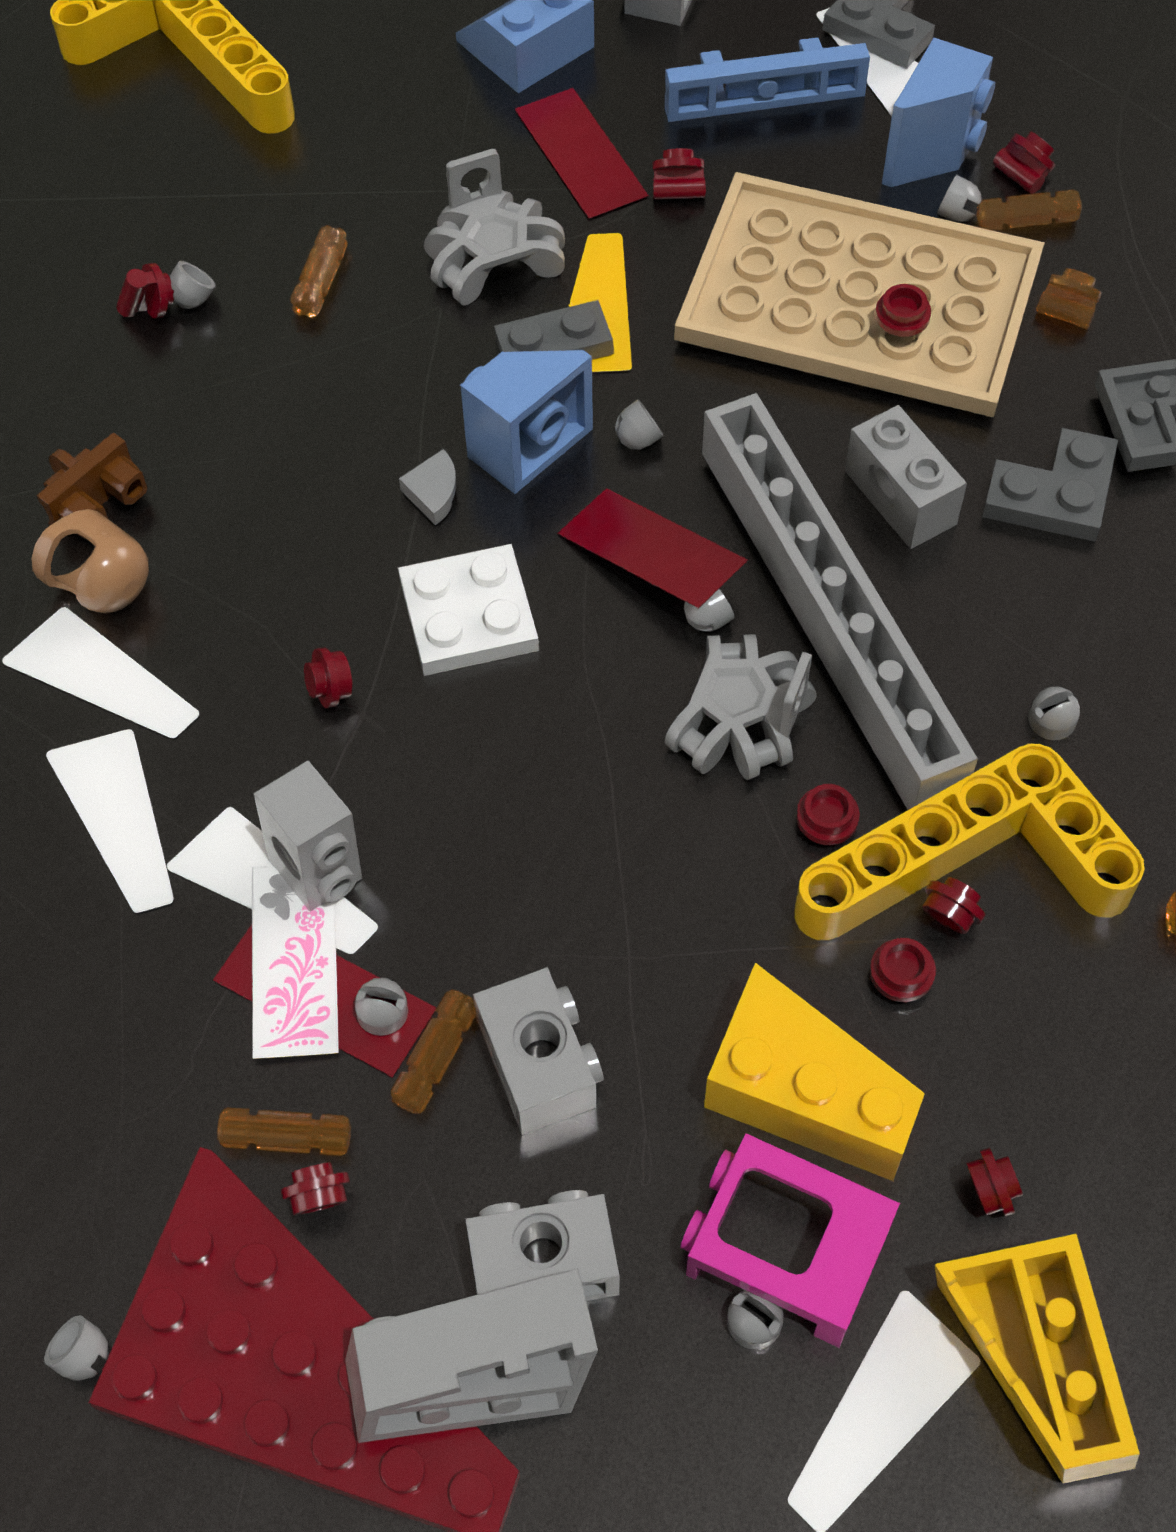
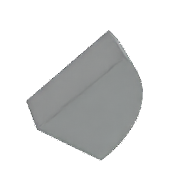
M443 449L399 478L400 490L434 525L438 524L449 513L456 491L454 464Z

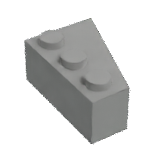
M579 1268L396 1317L376 1318L362 1326L353 1328L345 1361L358 1443L571 1413L598 1351Z

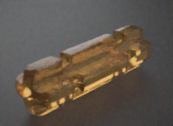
M1073 189L1056 191L1055 197H1051L1050 192L1006 197V202L1003 203L1000 197L983 199L977 207V221L979 228L992 231L1002 230L1003 224H1008L1009 229L1049 225L1054 218H1056V223L1075 222L1080 218L1082 203L1078 191Z
M326 225L319 230L314 242L316 245L312 247L298 279L300 283L295 286L290 298L293 304L292 310L299 316L306 315L307 317L314 318L320 313L325 301L323 297L328 294L340 265L338 260L343 258L348 246L345 239L346 232L340 227L334 229Z
M449 990L444 994L435 1010L439 1013L437 1015L438 1019H430L406 1062L409 1065L407 1069L409 1071L401 1072L391 1089L392 1101L411 1113L420 1114L425 1110L434 1094L431 1090L432 1084L440 1083L463 1041L460 1037L461 1031H468L476 1017L474 999L457 990Z
M227 1107L221 1111L217 1126V1137L220 1145L225 1148L247 1149L249 1143L256 1144V1150L310 1153L313 1147L320 1149V1154L342 1156L347 1153L350 1145L351 1124L349 1118L344 1115L322 1114L320 1120L312 1119V1113L258 1110L257 1115H249V1109Z

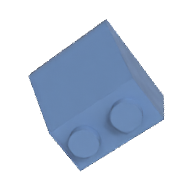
M510 0L456 32V41L517 93H520L594 48V0Z
M933 38L893 106L882 179L883 185L894 187L959 170L969 150L973 152L978 151L987 129V122L981 120V115L986 112L995 89V82L988 80L992 56Z
M584 350L501 352L485 366L475 368L467 376L465 382L460 385L467 457L514 494L593 430L592 356Z

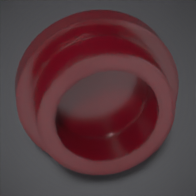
M897 284L890 287L878 300L875 318L878 325L889 334L899 337L914 336L927 328L931 318V306L925 293L920 288L911 284Z
M326 647L314 649L311 662L304 665V679L307 691L311 698H319L325 708L335 707L340 699L349 698L352 694V676L349 663L342 651L330 652Z
M819 785L808 791L798 804L797 823L800 830L807 838L819 844L835 845L848 840L855 833L859 823L860 812L857 802L846 789L839 785Z
M948 877L944 884L932 880L927 885L925 892L928 897L922 908L942 925L955 932L966 934L972 924L979 925L984 919L985 912L977 905L981 896L965 883Z
M897 938L882 944L875 951L870 964V977L875 988L885 997L898 1002H911L923 997L931 989L936 975L935 962L930 952L921 943L910 938Z
M990 1147L981 1150L982 1158L968 1162L966 1165L986 1216L999 1211H1003L1005 1217L1015 1214L1011 1199L1023 1196L1009 1157L1005 1156L995 1160Z
M328 1162L291 1172L293 1185L281 1189L283 1201L290 1200L293 1215L297 1216L346 1203L347 1197L344 1186L348 1185L350 1180L348 1172L334 1174L332 1164Z

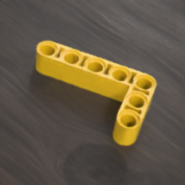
M57 0L51 7L50 16L61 54L69 63L76 65L93 63L160 29L255 129L267 134L279 133L289 128L295 120L289 77L285 68L218 0Z
M1026 744L808 867L803 872L799 881L795 904V921L799 929L813 939L831 940L840 937L926 887L930 881L940 879L1019 832L1023 834L1085 911L1097 917L1110 918L1121 914L1128 907L1145 870L1144 859L1139 850L1059 754L1042 744ZM1021 779L1033 780L1042 787H1031L1022 782ZM969 808H982L987 810L992 816L977 815ZM1059 825L1075 828L1081 835L1066 833L1059 828ZM929 836L937 839L942 845L928 846L917 838ZM880 866L888 870L891 875L885 877L870 874L865 867ZM1097 873L1113 875L1119 880L1120 884L1106 882ZM818 895H827L834 898L839 905L823 907L816 904L811 898Z

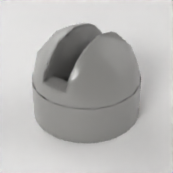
M956 175L937 214L957 223L971 220L976 214L964 209L968 200L976 204H982L981 193L978 187L972 182Z
M179 261L170 274L171 287L174 290V302L181 308L192 309L201 306L215 288L214 281L204 271L188 262Z
M638 399L626 407L617 417L615 426L617 436L620 442L629 449H644L663 437L660 428Z
M720 589L699 609L687 602L684 604L688 623L698 631H714L735 618L730 604Z
M1059 686L1045 688L1033 699L1028 714L1030 727L1036 734L1048 740H1061L1068 737L1075 730L1079 720L1080 706L1078 700L1068 689ZM1055 704L1058 705V706H1056V707L1050 709V710H1049L1047 713H1045V714H1044V712L1042 711V709L1047 708V707H1049V706H1052V705H1055Z
M373 978L362 985L355 998V1011L360 1026L371 1034L383 1036L396 1032L404 1025L408 1016L407 998L402 988L396 982L388 978ZM376 996L381 998L397 1000L396 1006H394L391 1003L379 999H371V997Z
M743 1290L729 1304L726 1320L727 1328L731 1337L741 1346L749 1349H762L775 1342L780 1335L784 1313L782 1307ZM747 1301L771 1318L773 1322L767 1328L762 1321L741 1307V1305Z
M75 1316L68 1320L54 1335L45 1352L44 1362L58 1374L72 1381L92 1378L98 1374L91 1367L97 1357L105 1361L108 1359V1342L98 1327L83 1316Z

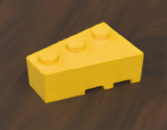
M755 963L708 1075L704 1108L894 1181L925 1093Z
M1077 1234L935 1264L936 1280L939 1289L1061 1482L1064 1484L1135 1469L1140 1453Z

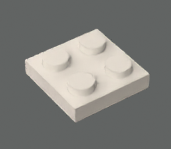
M512 544L398 568L424 676L539 651L538 635Z

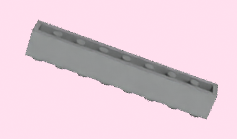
M755 393L705 411L702 455L907 810L974 773L978 760L977 756L758 394Z

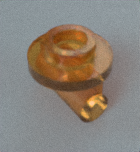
M1065 268L1063 276L1055 274L1050 276L1048 286L1039 300L1036 311L1088 330L1102 292L1093 287L1096 278L1078 270Z

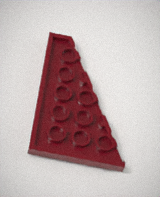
M200 1147L88 1403L96 1410L447 1532H502L520 1478L519 1470L477 1426L358 1443L345 1359L352 1329L373 1320V1318L212 1150Z

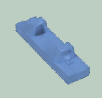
M819 38L799 40V52L723 61L719 50L700 53V65L666 69L665 112L668 122L865 96L870 62L866 43L823 48Z

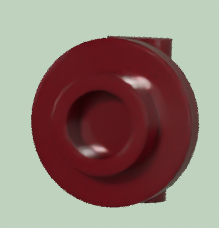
M1032 131L1025 138L1015 133L1008 145L995 155L993 165L1030 194H1034L1042 187L1045 177L1056 166L1049 158L1055 150Z
M687 148L667 149L663 151V159L652 162L654 172L653 200L705 198L704 160L694 158V150Z
M156 263L144 264L141 270L131 269L128 271L116 305L119 314L124 317H133L137 312L148 311L152 318L164 317L167 307L172 305L174 301V290L171 287L170 276L167 273H162Z

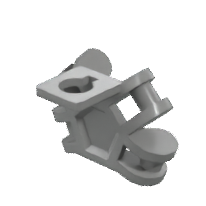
M489 149L447 163L449 206L442 210L437 220L438 227L433 228L424 241L426 253L434 259L430 275L432 282L441 288L450 287L453 290L452 295L454 299L462 305H469L480 295L485 280L494 266L513 260H520L530 266L537 275L546 278L556 277L564 271L565 257L561 250L565 244L563 227L553 219L541 217L542 206L539 201L528 198L522 205L514 203L512 194L502 190L500 160L495 149ZM474 168L486 169L487 175L479 184L478 191L470 193L468 187L460 185L463 176L468 171ZM470 254L474 259L462 269L467 255Z
M756 634L743 635L742 643H721L720 636H707L705 666L689 705L677 716L670 726L665 737V745L673 752L683 750L693 758L692 767L701 774L709 772L719 762L729 742L731 743L734 760L739 772L746 780L759 776L760 768L773 762L780 767L793 761V750L789 735L797 714L812 705L817 697L813 685L808 681L812 654L802 652L799 662L795 655L789 651H779L758 658ZM708 715L718 725L705 737L697 730L704 716ZM761 721L765 740L753 744L745 727Z

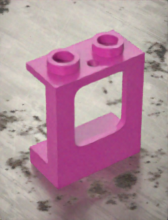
M745 1134L737 1153L734 1154L725 1150L718 1161L709 1184V1188L718 1191L708 1214L696 1210L686 1229L680 1246L681 1249L689 1252L686 1276L696 1280L700 1269L816 1323L814 1336L840 1348L900 1203L749 1134ZM749 1171L760 1172L813 1196L830 1207L832 1217L812 1263L806 1272L797 1275L789 1273L725 1243L719 1237V1228L745 1173Z

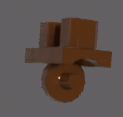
M113 432L91 451L85 448L75 457H72L63 449H57L51 454L48 460L55 474L43 483L45 489L37 495V498L49 516L50 522L48 525L50 526L75 511L85 509L98 511L108 519L105 508L102 506L103 503L114 496L124 505H132L147 492V485L143 473L131 461L125 440Z

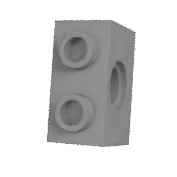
M899 405L851 429L845 472L910 549L957 525L967 483Z
M309 761L304 762L253 793L268 860L310 912L326 901L334 902L343 898L352 890L356 882L362 879L352 812Z
M548 967L473 994L477 1022L522 1135L596 1108V1083L604 1081L598 1057L591 1043L580 1046L572 1025L580 1022L573 997L567 986L556 989ZM538 1040L550 1041L558 1047L551 1055L541 1058L533 1057L524 1051L529 1044Z
M582 1190L565 1191L551 1196L547 1200L548 1204L523 1209L517 1203H498L483 1208L479 1212L480 1216L466 1219L477 1295L579 1268L586 1301L619 1295L620 1275L604 1194L588 1196V1193ZM539 1238L553 1240L561 1248L559 1254L553 1260L546 1263L530 1261L524 1256L523 1251L530 1242Z

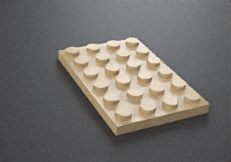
M735 172L675 323L674 340L994 417L1038 269L1044 242ZM897 284H911L920 288L925 293L931 306V318L924 331L914 336L899 337L887 333L878 325L875 318L876 305L881 296L890 287Z

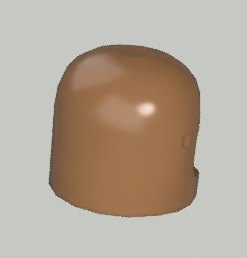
M91 509L75 511L46 528L37 540L31 558L32 570L39 580L49 587L61 588L74 593L76 599L83 607L90 611L105 614L122 610L131 604L142 591L149 574L148 557L141 545L105 516ZM70 534H80L94 545L95 548L90 557L78 569L65 575H51L52 557L62 538Z

